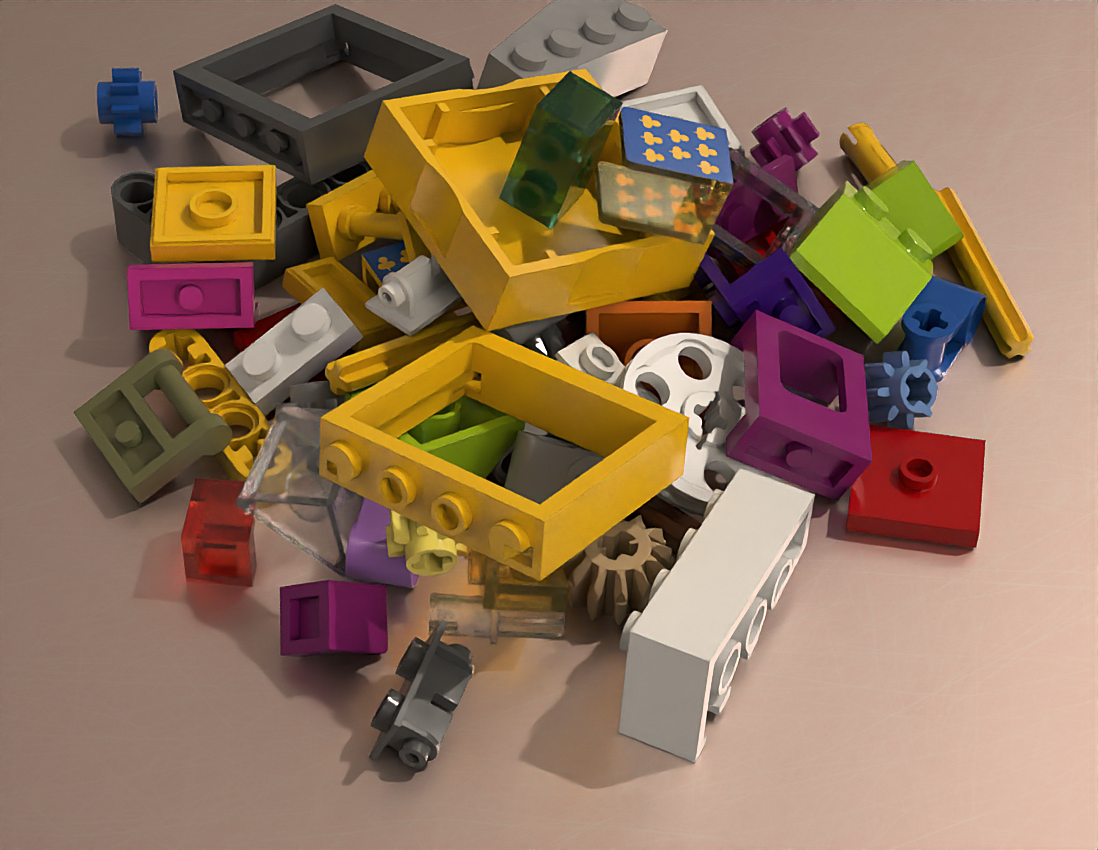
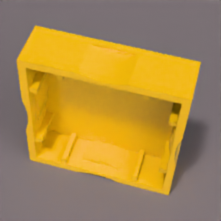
M587 69L516 79L505 85L487 89H453L383 100L363 156L486 332L523 322L547 319L689 287L715 235L714 231L695 207L685 204L681 205L698 227L663 235H654L603 224L599 221L595 182L596 169L672 185L677 184L662 168L631 162L626 158L622 114ZM703 236L704 245L683 240Z

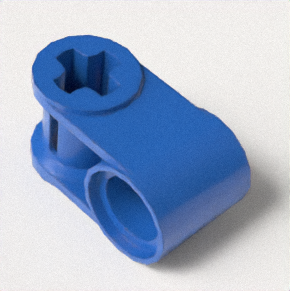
M932 275L931 280L903 314L901 326L905 333V338L896 352L907 351L909 360L926 359L928 361L927 369L933 374L936 382L941 381L963 347L968 345L974 337L984 313L987 299L986 294Z

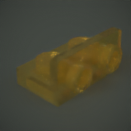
M530 546L522 554L533 558V547ZM467 547L468 554L463 556L464 560H468L467 581L470 585L479 586L483 609L566 613L568 585L562 565L543 580L538 581Z

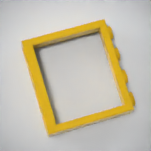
M472 325L320 417L319 476L531 578L541 581L683 475L690 417ZM465 395L605 457V459L547 500L538 504L397 438ZM530 546L533 547V558L522 554V552Z

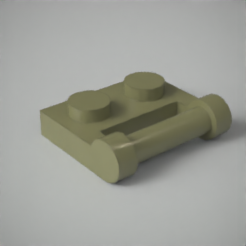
M162 348L151 352L73 412L127 490L140 504L203 455L212 456L222 452L230 444L233 435L231 428L218 414L210 413L182 376V364L169 349ZM154 389L162 390L188 425L185 430L174 438L144 399Z

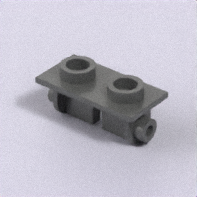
M442 619L426 642L414 637L402 656L395 671V674L405 679L399 692L392 688L388 691L370 725L381 731L369 755V758L372 760H376L386 745L399 751L400 759L411 767H423L426 761L436 758L453 715L431 704V701L453 712L458 706L475 669L471 661L472 653L467 647L460 644L447 645L440 641L448 624L445 620Z

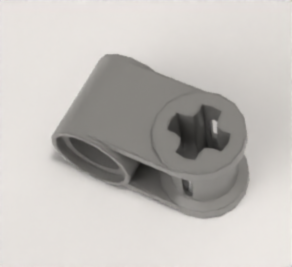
M518 430L504 488L541 504L605 459V457L575 448V445Z

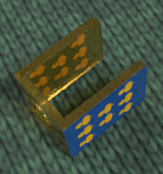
M623 107L618 116L623 166L601 161L595 169L599 221L607 225L704 245L734 184L726 129Z

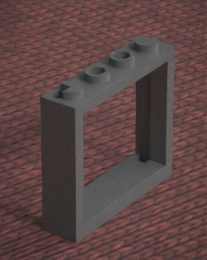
M337 4L173 70L183 122L269 165H276V168L310 185L366 161L363 156L383 100L453 89H473L472 79L475 78L469 58ZM340 60L393 82L313 118L306 117L260 95Z

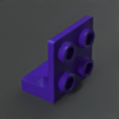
M782 247L762 262L754 265L747 273L729 284L707 253H705L694 276V279L702 289L711 282L713 283V286L704 293L712 301V304L729 327L738 321L741 322L731 329L735 335L755 310L821 338H825L837 329Z

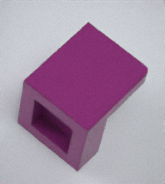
M324 580L280 587L281 656L305 657L338 652L376 655L387 652V586Z

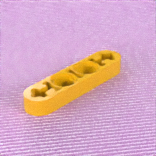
M164 329L155 334L150 340L149 354L158 349H169L181 362L182 367L183 363L181 360L189 359V368L184 370L183 367L182 376L194 391L205 387L221 391V394L215 398L201 400L210 413L220 415L228 426L242 425L251 430L243 437L232 438L230 444L222 452L212 455L237 490L246 499L258 503H270L288 495L294 486L293 456L290 449L203 336L193 329ZM258 455V463L262 468L254 469L253 458Z

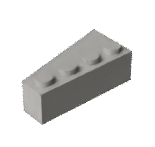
M553 0L489 52L477 89L502 86L516 79L587 69L608 98L611 99L647 84L667 29L650 18L647 10L639 5L629 3L627 0Z

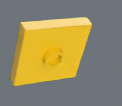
M276 165L156 168L150 239L152 263L275 260Z

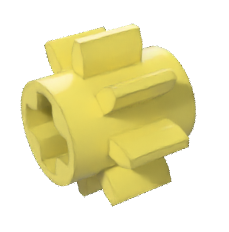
M392 510L389 512L390 525L385 527L389 557L405 555L406 567L410 572L422 576L443 574L457 565V556H466L468 554L467 546Z

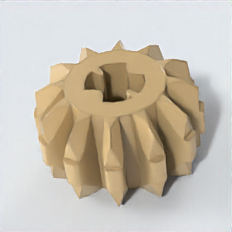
M641 515L629 522L620 521L559 567V579L562 580V587L567 589L570 606L574 608L587 607L592 622L604 614L613 615L619 626L626 617V614L632 613L635 610L643 613L648 605L650 592L658 573L663 568L671 571L674 566V557L671 556L672 548L665 546L666 541L663 538L662 529H645Z

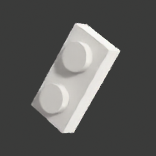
M322 288L225 366L266 416L275 408V404H281L290 396L289 386L307 383L325 369L328 363L335 361L360 341L363 335L327 291Z

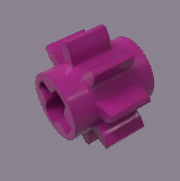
M785 107L751 131L759 144L750 149V154L760 168L783 155L793 157L796 172L818 155L811 142L818 138L820 133L805 112L793 118Z

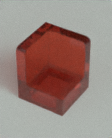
M195 478L181 534L186 582L253 587L257 569L254 527L261 500L260 484L256 482Z

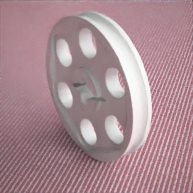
M677 333L663 336L650 342L624 367L616 380L615 386L638 395L635 387L636 381L649 383L659 393L661 406L690 417L684 473L680 478L657 494L659 498L678 509L704 517L707 504L714 492L705 481L704 470L706 469L714 470L721 474L728 485L739 468L781 483L784 481V479L726 456V437L745 415V408L736 401L732 390L733 386L745 388L744 352L714 337L695 333ZM683 355L695 360L703 372V379L697 380L686 375L678 363V356ZM710 405L704 416L706 421L705 430L708 434L697 444L703 432L701 428L702 419L699 415Z

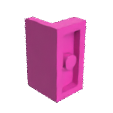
M253 262L129 265L127 268L130 330L254 328L259 316V303L255 302Z

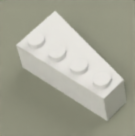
M739 468L725 491L716 489L707 504L702 525L698 530L688 529L680 544L676 564L671 571L663 568L658 573L650 592L647 607L643 613L636 610L633 611L624 626L619 648L627 653L618 733L694 763L696 762L706 743L704 729L707 711L720 715L731 694V686L729 684L735 673L739 657L748 660L758 641L766 610L773 611L806 546L815 494Z

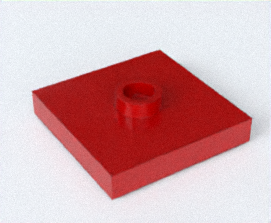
M869 425L872 462L851 485L846 530L976 548L980 532L986 440Z

